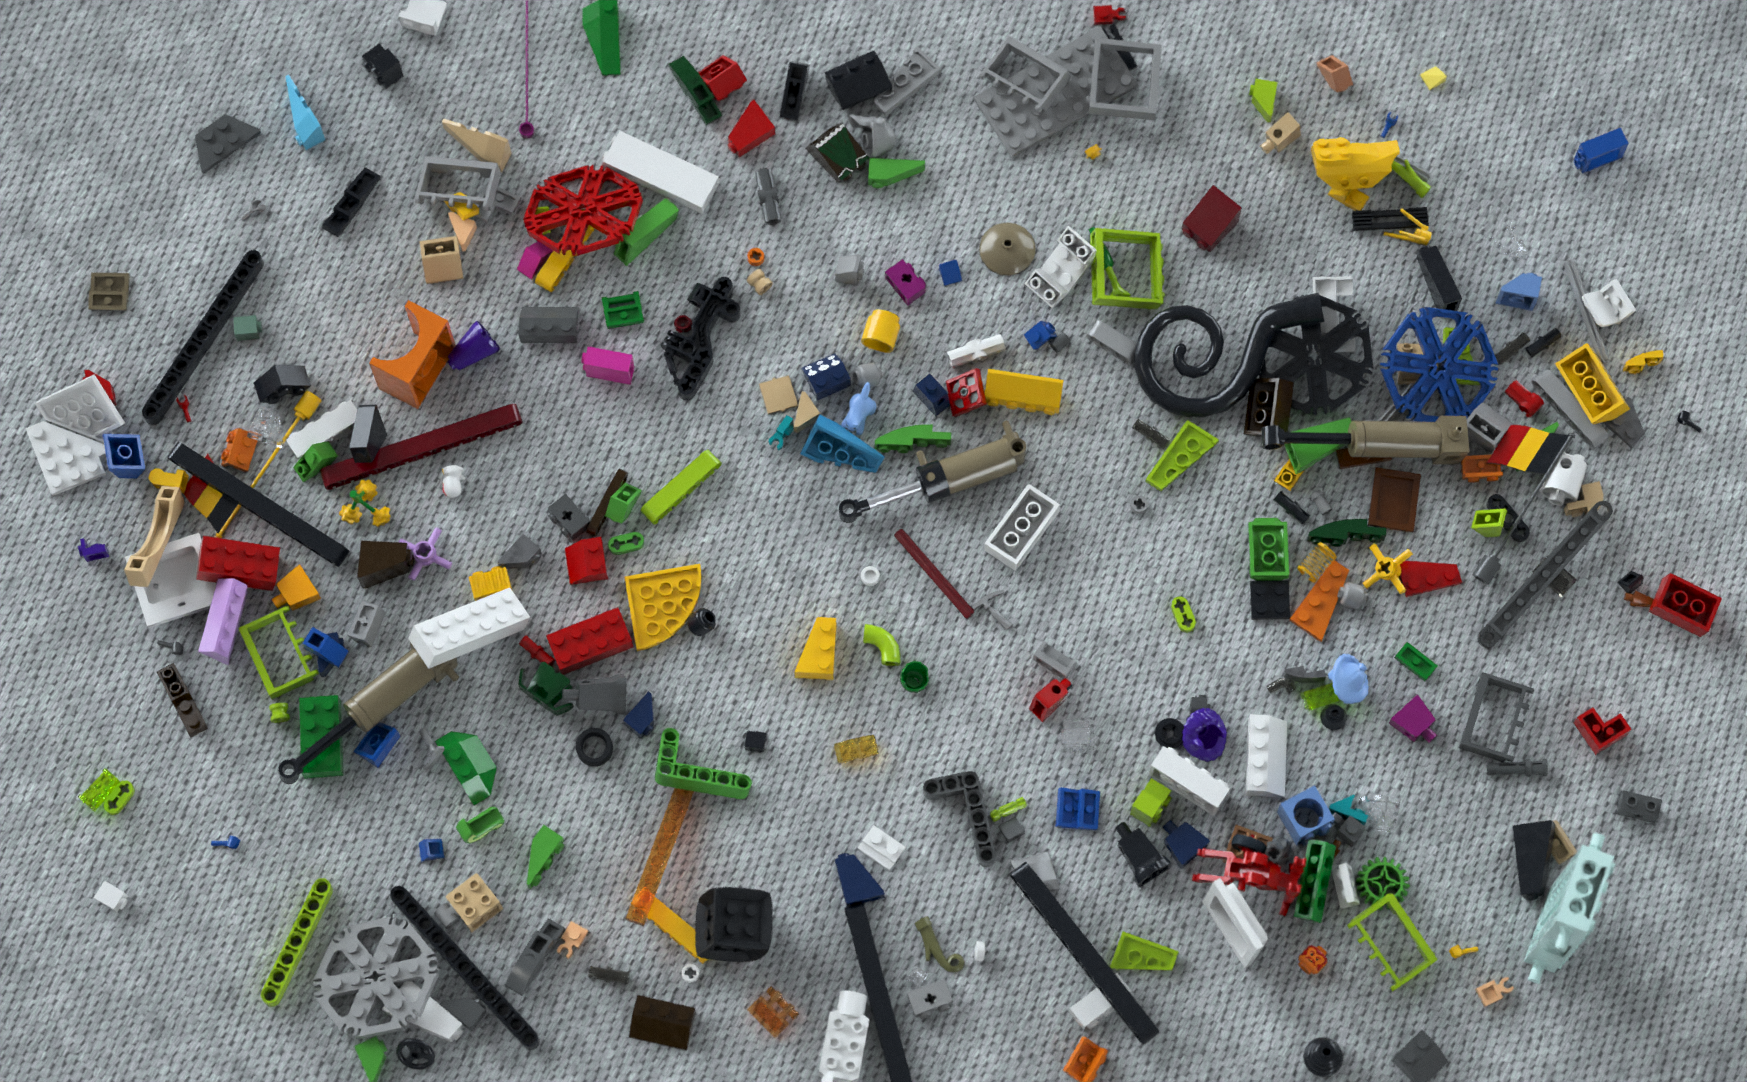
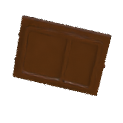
M1375 467L1368 526L1413 533L1421 474Z

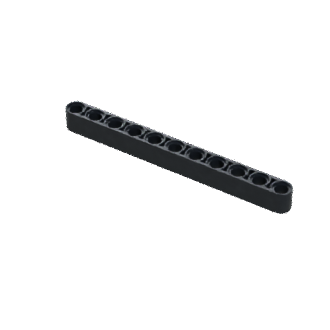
M250 250L244 255L144 405L142 415L148 424L156 425L163 419L262 270L264 262L258 251ZM258 259L256 263H250L251 260ZM243 274H248L246 278H240ZM233 289H238L235 294H230ZM222 305H228L225 309H220ZM212 320H218L217 323L210 324ZM202 335H208L206 339L200 340ZM197 350L196 354L189 355L191 351ZM184 365L187 366V368H186L185 370H183V371H180V370H179V368H180L181 366H184ZM177 381L174 386H169L170 382ZM166 396L164 401H158L160 397ZM151 412H156L155 416L148 417Z
M177 442L167 456L177 466L330 563L334 562L335 566L340 567L350 551L346 547L181 442Z
M1024 862L1009 873L1015 884L1140 1043L1145 1045L1160 1032L1153 1021L1031 866Z
M403 886L392 888L390 898L394 905L519 1043L527 1050L536 1049L539 1046L540 1040L534 1029ZM402 892L405 894L402 900H395V896L398 893ZM417 907L418 910L415 914H408L409 908ZM424 921L431 922L427 929H422L421 924ZM437 935L444 937L440 943H435L434 938ZM449 950H456L457 953L454 957H447ZM462 964L470 965L466 972H461L460 966ZM481 978L483 982L480 986H473L474 979ZM493 992L496 994L494 1000H486L488 993ZM508 1007L509 1011L506 1015H500V1008ZM516 1021L522 1022V1027L518 1030L512 1029V1024ZM528 1036L535 1037V1041L532 1044H526L525 1039Z
M864 903L845 907V914L858 956L861 973L863 974V981L868 993L871 1010L873 1011V1018L878 1030L891 1082H912Z

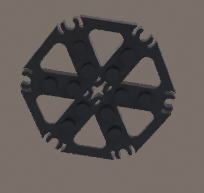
M1319 295L1321 306L1342 313L1345 317L1344 321L1323 336L1320 323L1304 327L1301 325L1303 339L1282 330L1276 331L1269 347L1291 355L1294 358L1273 373L1267 372L1264 359L1259 378H1280L1295 382L1306 373L1309 401L1307 403H1300L1292 399L1291 407L1311 415V408H1313L1315 416H1317L1318 408H1323L1326 415L1328 413L1327 406H1329L1330 413H1332L1366 388V386L1360 384V381L1368 384L1369 381L1364 380L1363 376L1364 374H1373L1366 367L1374 370L1369 325L1361 330V328L1367 325V322L1357 323V319L1361 317V314L1358 313L1352 317L1354 313L1358 312L1357 310ZM1354 337H1360L1363 340L1364 360L1360 363L1334 352ZM1312 345H1314L1316 352L1320 353L1316 357V364H1314L1313 358L1309 357L1313 350ZM1326 371L1350 380L1352 382L1351 389L1338 399H1330Z

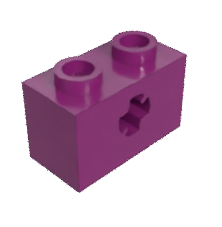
M902 259L885 271V279L908 306L925 294L926 283L920 276H916L913 266Z

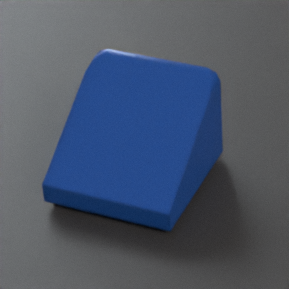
M957 260L939 264V271L944 286L962 281Z
M424 839L419 842L421 862L444 858L442 839Z

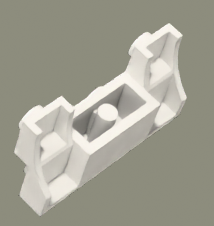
M1313 277V293H1319V295L1339 303L1338 297L1353 296V277ZM1322 307L1325 322L1320 323L1322 336L1339 324V312L1328 307ZM1355 337L1335 352H1356Z

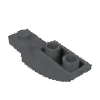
M548 918L539 931L536 930L511 971L505 987L522 996L544 966L543 961L565 932V927Z

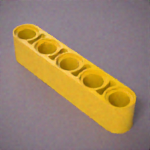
M588 225L582 244L588 240L594 231V228ZM562 250L560 254L553 251L538 273L535 284L549 292H553L555 290L554 286L557 287L565 275L564 271L567 272L574 261L571 250H568L565 255H563Z
M643 888L630 904L634 908L637 907L640 913L650 921L653 920L658 928L664 933L667 932L670 938L680 946L683 945L687 952L693 957L700 959L699 962L704 964L707 959L698 957L696 953L695 929L648 890Z

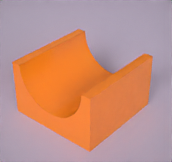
M408 300L405 309L413 333L419 336L416 345L408 354L401 358L380 360L373 357L369 364L380 390L418 409L449 360L448 355L456 344L448 320Z

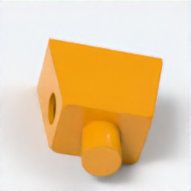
M299 564L276 584L280 594L271 600L277 609L287 603L291 610L294 611L320 600L321 597Z

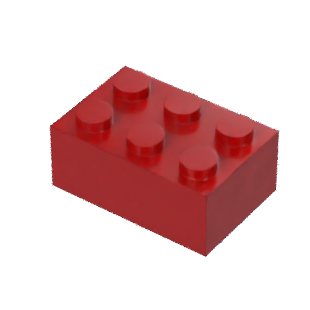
M1669 573L1662 578L1649 612L1702 637L1709 632L1722 598Z

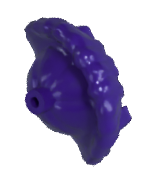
M1201 708L1191 713L1184 724L1182 732L1184 748L1191 756L1205 762L1216 760L1222 755L1227 741V731L1223 720L1216 711L1210 708Z

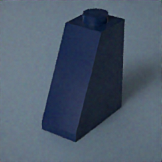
M843 853L838 855V858L835 859V865L846 907L885 898L884 890L854 854Z

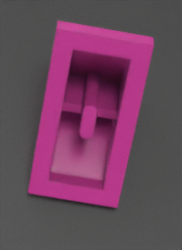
M538 241L526 247L517 270L532 280L548 260L553 250Z

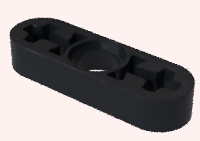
M1491 495L1487 501L1488 510L1499 509L1498 506L1493 507L1492 503L1493 500L1495 502L1500 501L1499 507L1501 509L1505 507L1507 510L1506 514H1510L1513 517V522L1506 523L1504 521L1503 528L1509 532L1518 514L1501 495ZM1521 519L1516 527L1520 531H1525L1524 536L1516 535V528L1511 534V537L1517 542H1524L1530 534L1528 526Z

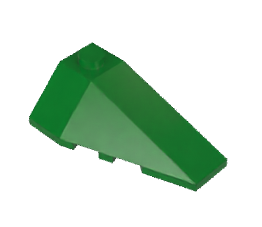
M597 0L582 8L583 28L602 75H621L618 0Z

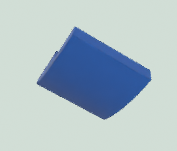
M1060 787L1058 789L1056 827L1098 830L1100 791Z

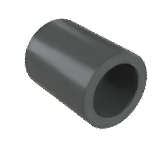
M1061 332L1049 342V345L1058 353L1071 341L1064 332Z

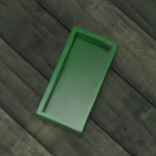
M338 695L299 698L301 754L342 722L341 700ZM342 737L302 768L303 772L301 774L305 779L344 776Z

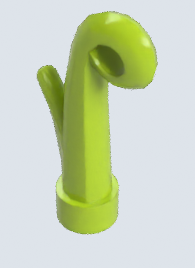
M1407 159L1404 160L1406 168L1393 161L1392 170L1416 191L1418 196L1423 198L1429 192L1431 186L1417 176Z

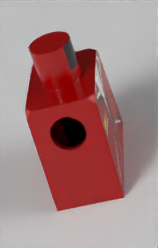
M1066 678L1061 682L1057 679L1052 680L1034 695L1029 710L1044 722L1065 702L1069 693L1068 690L1072 688L1071 682Z

